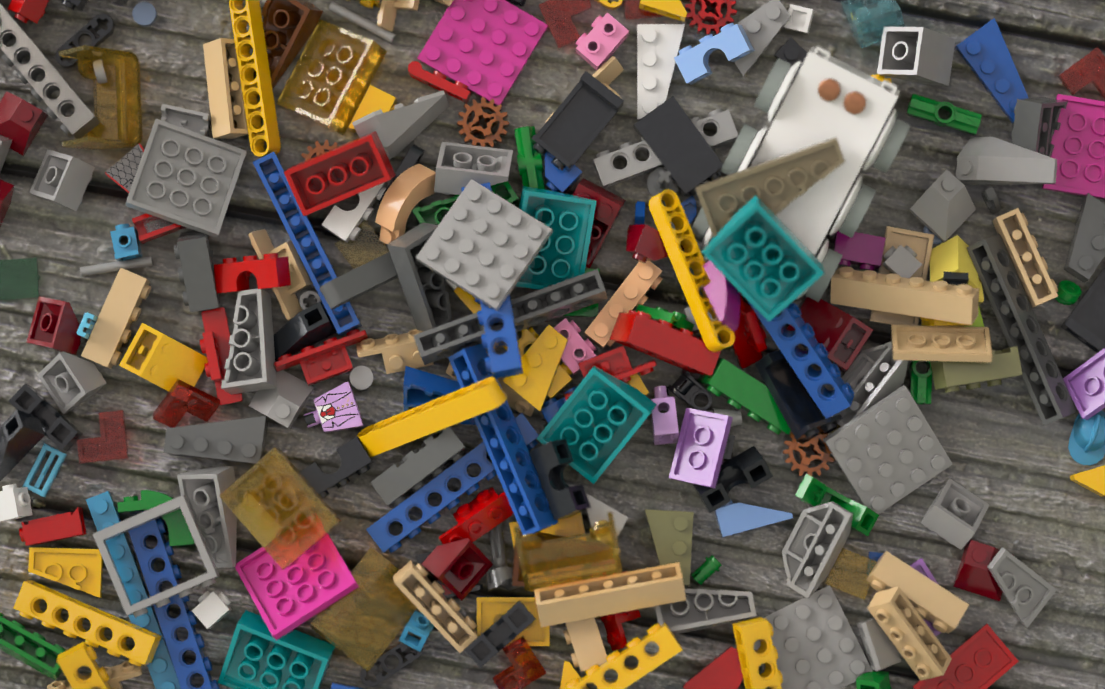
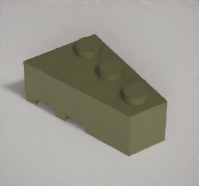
M1018 346L997 351L992 350V362L930 361L935 390L945 389V393L960 391V386H966V390L981 388V383H987L988 387L1002 385L1001 380L1023 375Z
M645 509L659 566L679 562L684 585H690L694 512Z

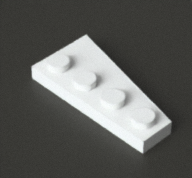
M637 24V120L642 119L666 101L676 63L674 57L678 55L685 24Z

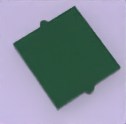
M37 258L0 260V300L39 297L38 280L41 277L38 275Z

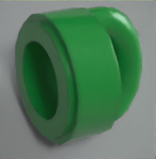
M1064 280L1057 287L1058 297L1055 299L1063 305H1072L1078 301L1082 291L1076 283Z

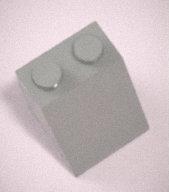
M883 27L877 74L928 86H949L956 39L925 27Z

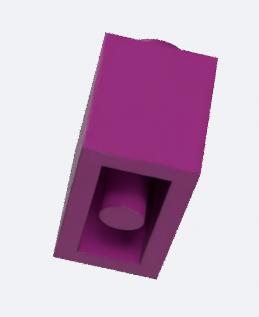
M838 230L835 234L833 251L843 255L838 266L850 267L851 264L860 265V269L865 271H874V268L878 269L881 266L886 238L855 232L851 238Z

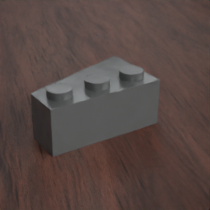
M1047 97L1017 99L1014 108L1015 119L1011 132V143L1051 157L1054 145L1051 144L1054 131H1059L1061 123L1057 121L1061 108L1066 109L1068 101Z
M1089 193L1082 199L1080 213L1076 221V228L1064 267L1065 271L1083 283L1091 278L1105 256V204Z
M198 231L182 232L178 238L177 245H174L175 257L180 259L182 267L178 268L179 279L181 283H185L186 291L183 292L184 305H189L190 312L219 308L220 296L216 292L212 260L214 258L213 250H210L208 239L210 235Z

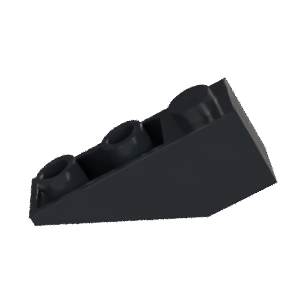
M320 302L297 313L274 334L275 362L283 355H294L303 348L311 346L337 332L326 309Z
M16 409L1 425L0 481L45 436L38 417Z

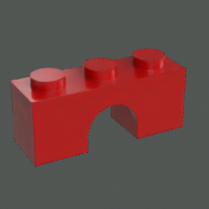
M278 253L263 254L264 259L258 260L257 255L244 256L242 262H237V257L222 259L223 264L214 265L216 292L226 293L250 290L249 278L251 273L257 279L258 289L291 286L288 257H278Z

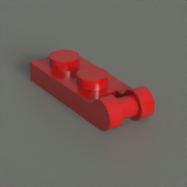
M412 61L408 65L409 74L413 79L438 91H444L445 94L466 104L468 103L471 92L467 90V85L459 81H455V83L447 81V76L438 71H434L432 74L424 70L418 61Z

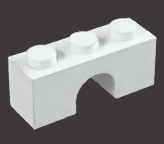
M384 182L358 193L360 198L359 204L353 210L345 211L334 205L322 223V227L346 243L350 239L354 241L361 231L359 228L363 220L367 221L374 212L372 206L376 200L380 201L386 190L387 183Z

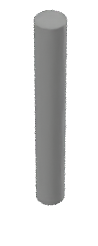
M334 1L329 6L330 11L390 43L393 42L396 36L394 33L378 27L377 24Z
M152 256L84 266L80 267L81 276L119 271L120 267L128 270L153 266Z

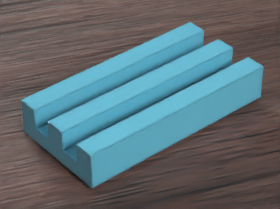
M86 312L77 330V335L88 340L98 317Z
M44 443L22 487H27L28 490L46 497L67 454ZM47 451H50L51 454L34 487L31 486ZM58 455L59 457L42 491L39 490L54 458Z

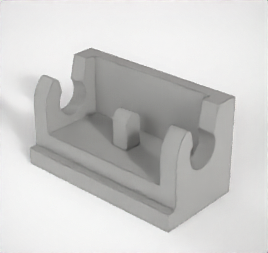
M162 104V121L208 137L211 125V116L209 114Z

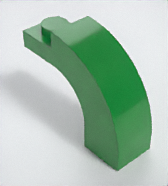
M808 474L805 475L795 494L802 502L811 507L829 502L838 504L853 513L851 529L866 536L870 534L879 517L877 513L868 507L843 496Z
M141 490V500H138V496L123 497L124 502H117L118 512L145 511L175 498L156 491ZM181 509L162 517L168 527L170 546L195 545Z

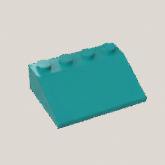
M522 186L519 209L551 228L553 233L515 286L540 290L585 273L596 200Z
M757 195L729 220L702 251L707 259L769 322L825 274L823 264Z
M593 366L537 437V440L544 445L551 441L566 439L574 460L569 465L594 484L657 404L638 389Z
M245 610L237 623L218 683L232 689H320L336 646L295 629L275 640L262 616Z

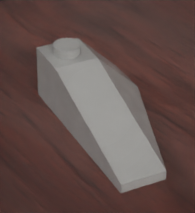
M439 91L417 98L413 104L403 106L400 103L394 105L395 110L385 113L382 110L374 111L352 122L359 138L376 131L390 160L397 156L444 112L450 104L444 91Z
M993 136L971 137L957 156L956 178L968 185L1056 184L1057 159Z
M213 466L178 474L180 494L187 496L216 568H234L236 566L237 485L233 466Z

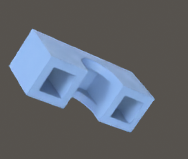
M727 24L720 29L721 33L715 36L709 34L699 40V45L693 48L689 45L679 51L680 55L674 57L687 84H694L712 74L708 60L711 53L715 50H722L728 61L735 62L754 51L742 25Z

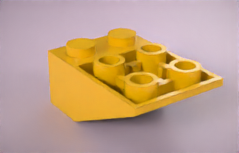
M142 323L119 366L187 401L205 369L204 363H208L206 356Z

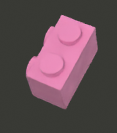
M608 12L604 17L598 16L591 25L593 27L588 35L584 33L576 42V53L596 70L610 58L629 36V30Z
M565 318L554 329L568 339L561 361L575 375L580 371L578 363L596 356L594 351L597 349L588 338L585 341L578 334L581 332V329L573 320L568 322Z

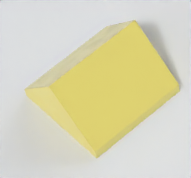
M958 235L932 248L929 262L930 281H943L944 272L968 273V285L979 289L978 273L967 250L969 246Z

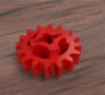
M688 0L691 4H685V10L690 11L687 13L686 19H692L690 27L698 26V34L702 30H706V36L711 31H714L715 35L719 34V29L727 25L726 23H734V19L730 16H734L737 13V10L731 9V7L736 5L734 0ZM698 2L701 10L696 15L695 5ZM724 5H726L727 9L725 18H723L720 12ZM707 6L710 8L715 7V14L712 12L706 13ZM705 21L713 22L714 25H708V24H705L704 22H705Z

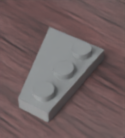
M780 0L769 1L737 23L742 25L754 49L752 53L734 62L744 77L791 18Z
M1003 547L987 566L1021 623L1028 628L1057 589Z

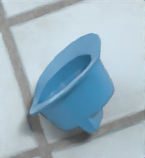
M1102 410L1088 420L1082 419L1079 413L1074 421L1068 449L1071 457L1082 465L1096 464L1105 455V412Z

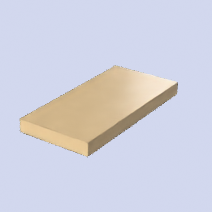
M886 226L883 256L892 246L895 248L900 245L903 247L909 246L917 254L915 258L922 264L910 278L920 277L926 281L934 234ZM882 256L881 266L878 269V274H892L885 266L882 265V263L886 260ZM871 310L869 321L888 325H918L920 317Z
M891 325L893 360L992 362V348L988 327Z

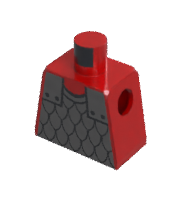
M140 143L105 172L111 180L127 193L130 192L145 150Z

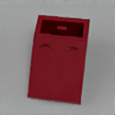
M583 178L579 182L573 196L597 201L586 267L590 268L626 200Z
M807 297L800 307L801 317L805 323H809L813 328L814 337L817 342L825 346L828 353L827 357L831 363H835L845 373L873 329L822 299L817 302ZM789 324L787 330L794 331L795 328Z

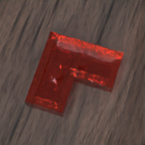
M548 0L538 5L558 49L576 42L580 38L571 17L591 9L592 5L589 0Z
M1097 47L1061 73L1058 78L1072 96L1092 82L1105 99V56Z
M178 379L154 411L153 419L174 428L185 413L188 412L208 422L219 407L220 399Z
M123 410L98 413L101 437L77 439L79 464L129 459Z
M524 636L503 648L512 666L492 679L499 689H522L545 675L546 671Z

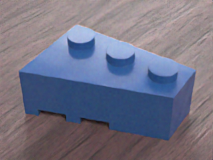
M406 366L403 384L404 411L461 389L459 382ZM473 417L457 423L476 425Z

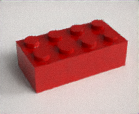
M376 131L284 171V175L303 217L389 181L396 175Z
M629 310L628 313L619 312L609 340L688 372L712 376L721 351L712 352L707 349L702 337L693 336V332L683 328L672 327L673 324L667 321L651 319L652 316L642 311L635 312Z

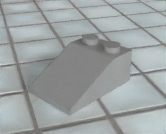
M442 142L436 165L434 192L445 195H460L462 193L461 188L466 187L471 179L479 184L490 182L491 185L508 181L513 150Z

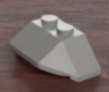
M891 341L884 345L863 350L843 375V381L848 383L853 389L854 398L850 407L833 415L841 414L843 419L837 423L841 427L900 388L904 383L909 360H893Z
M834 502L802 511L782 550L788 587L806 598H810L829 575L851 532L853 513Z

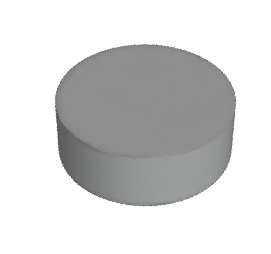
M102 59L93 61L97 82L99 84L107 83V75Z
M357 366L350 373V383L358 390H366L372 386L374 374L366 366Z

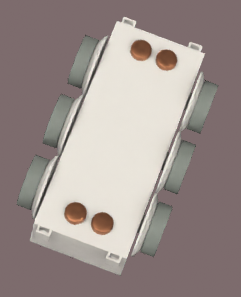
M812 46L793 84L791 82L801 61L799 60L791 66V64L779 58L777 59L754 104V107L766 113L768 112V122H771L779 105L783 102L761 147L758 150L768 127L765 126L758 131L744 124L721 169V172L731 175L747 169L748 166L753 167L837 137L845 162L776 214L782 223L814 256L838 212L839 214L829 235L839 230V232L851 238L853 237L876 193V190L864 184L862 185V175L860 174L849 195H847L868 153L873 147L862 170L865 171L872 166L886 173L911 126L899 119L896 120V109H893L883 130H881L899 96L898 86L885 79L882 82L830 56L831 52L820 46H817V48ZM701 208L691 229L695 239L700 242L702 241L703 251L713 235L703 208ZM828 239L824 241L816 256L823 264L825 274L796 298L797 300L805 295L819 302L843 256L832 249L828 250ZM704 256L705 263L709 261L706 256Z

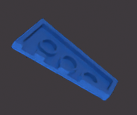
M994 18L959 43L955 48L1013 124L1015 119L1014 108L1017 99L1029 97Z

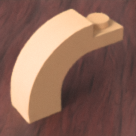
M417 164L405 170L394 180L386 191L376 215L375 222L381 225L380 241L389 244L405 234L406 223L412 209L422 199L434 194L436 172L421 164Z

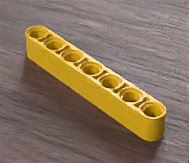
M229 0L250 148L256 156H266L272 152H275L277 155L281 149L260 2L259 0H246L244 8V0ZM249 23L250 27H249V31L247 32L246 27H247V24ZM251 47L253 48L252 55L250 54ZM255 70L257 73L256 79H254L253 76ZM258 94L260 95L259 103L257 101ZM261 118H263L264 120L263 126H261L260 124ZM265 141L267 142V149H266V151H265V149H264V143H265Z
M664 190L650 199V212L705 346L712 352H719L734 343V332L720 322L704 290V287L711 281L703 267L705 264L704 258L681 202L673 190ZM680 244L683 246L685 252L682 251ZM689 267L692 268L694 275L690 272ZM699 290L703 293V297L699 294ZM708 312L711 314L712 320L709 318ZM718 335L720 336L722 343L718 340Z
M490 377L367 426L357 434V437L368 455L373 457L495 409L507 400V397L496 379Z

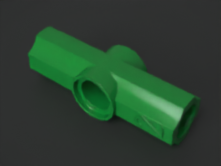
M912 94L906 112L907 115L933 122L939 127L946 126L972 135H976L982 116L981 114L955 107L949 102H939L916 94ZM938 110H947L950 118L947 120L941 119L938 115Z
M535 126L514 129L518 150L519 174L522 176L523 186L545 189L542 177L543 165L541 155L533 149L532 146L534 144L531 142V138L536 135Z
M911 360L909 368L911 373L910 394L916 404L930 405L932 391L931 362L922 361L926 363L928 370L926 374H921L916 370V363L918 361Z

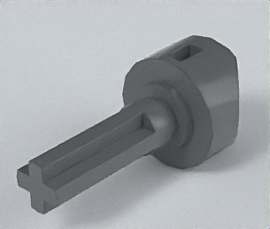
M663 167L651 172L647 180V190L652 197L667 189L673 190L677 194L679 187L671 177L669 170L667 171Z
M502 523L489 531L494 569L486 572L488 591L497 587L513 591L520 588V586H512L513 567L507 566Z

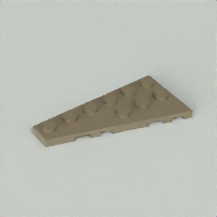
M837 137L697 186L696 192L713 238L754 196L757 195L776 215L798 196L808 191L815 183L842 165L845 160Z

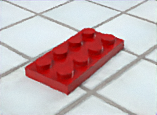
M985 624L949 654L952 660L944 675L919 680L912 687L914 689H987L1019 661L990 626Z

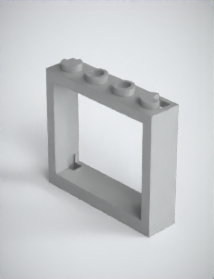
M181 495L93 534L126 615L133 614L135 618L148 613V607L155 604L157 608L171 603L169 598L176 595L183 598L194 593L192 588L199 585L202 586V589L216 583L215 578L220 577L185 495ZM181 509L207 573L132 605L106 541Z

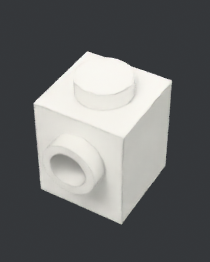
M17 484L2 486L3 491H0V522L33 515L30 504L31 498L27 487L17 488Z
M207 591L197 600L199 604L192 612L207 629H211L232 610L229 606L231 601L223 592L219 594L217 591L212 593Z

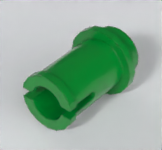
M713 555L709 558L706 557V561L691 573V576L700 585L716 570L720 571L719 568L722 565Z

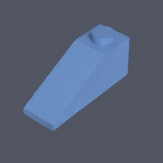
M732 500L714 510L721 537L793 518L792 513L744 503L733 504Z

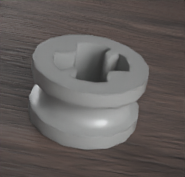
M306 291L301 295L299 304L303 310L308 306L304 304V300L309 299L310 296H315L314 300L322 304L316 292Z

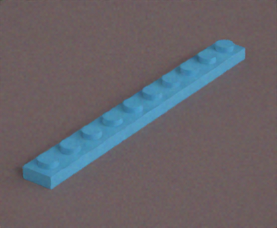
M110 491L86 499L97 532L121 522ZM126 533L107 540L106 544L131 604L133 605L149 598ZM153 606L147 608L148 613L136 618L133 614L128 615L131 623L162 636L152 663L147 664L155 689H181Z

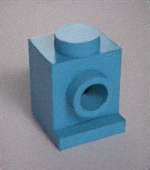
M128 223L115 226L116 230L110 232L115 259L123 261L142 257L137 229L130 227ZM122 237H128L127 244L122 245L120 243Z
M415 610L406 624L399 641L421 652L434 625L422 612ZM412 632L413 634L421 637V640L409 635L408 633Z

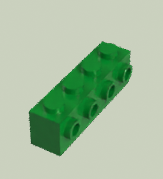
M0 613V650L57 681L62 673L57 658L59 654L67 650L58 644L52 645L46 642L42 635L36 632H28L22 624L15 620L9 621L3 618L4 615Z

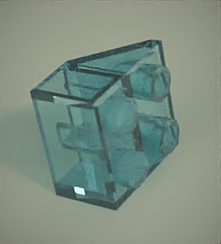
M895 0L840 1L852 34L861 48L882 41L883 27H905L901 8Z

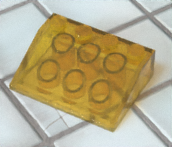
M320 19L276 104L344 136L387 51L371 39Z
M276 447L219 495L282 570L286 569L342 522L284 453Z
M372 547L351 572L359 587L322 610L310 624L311 629L367 672H369L407 623L414 611L417 610V607L394 583L393 576L399 569Z

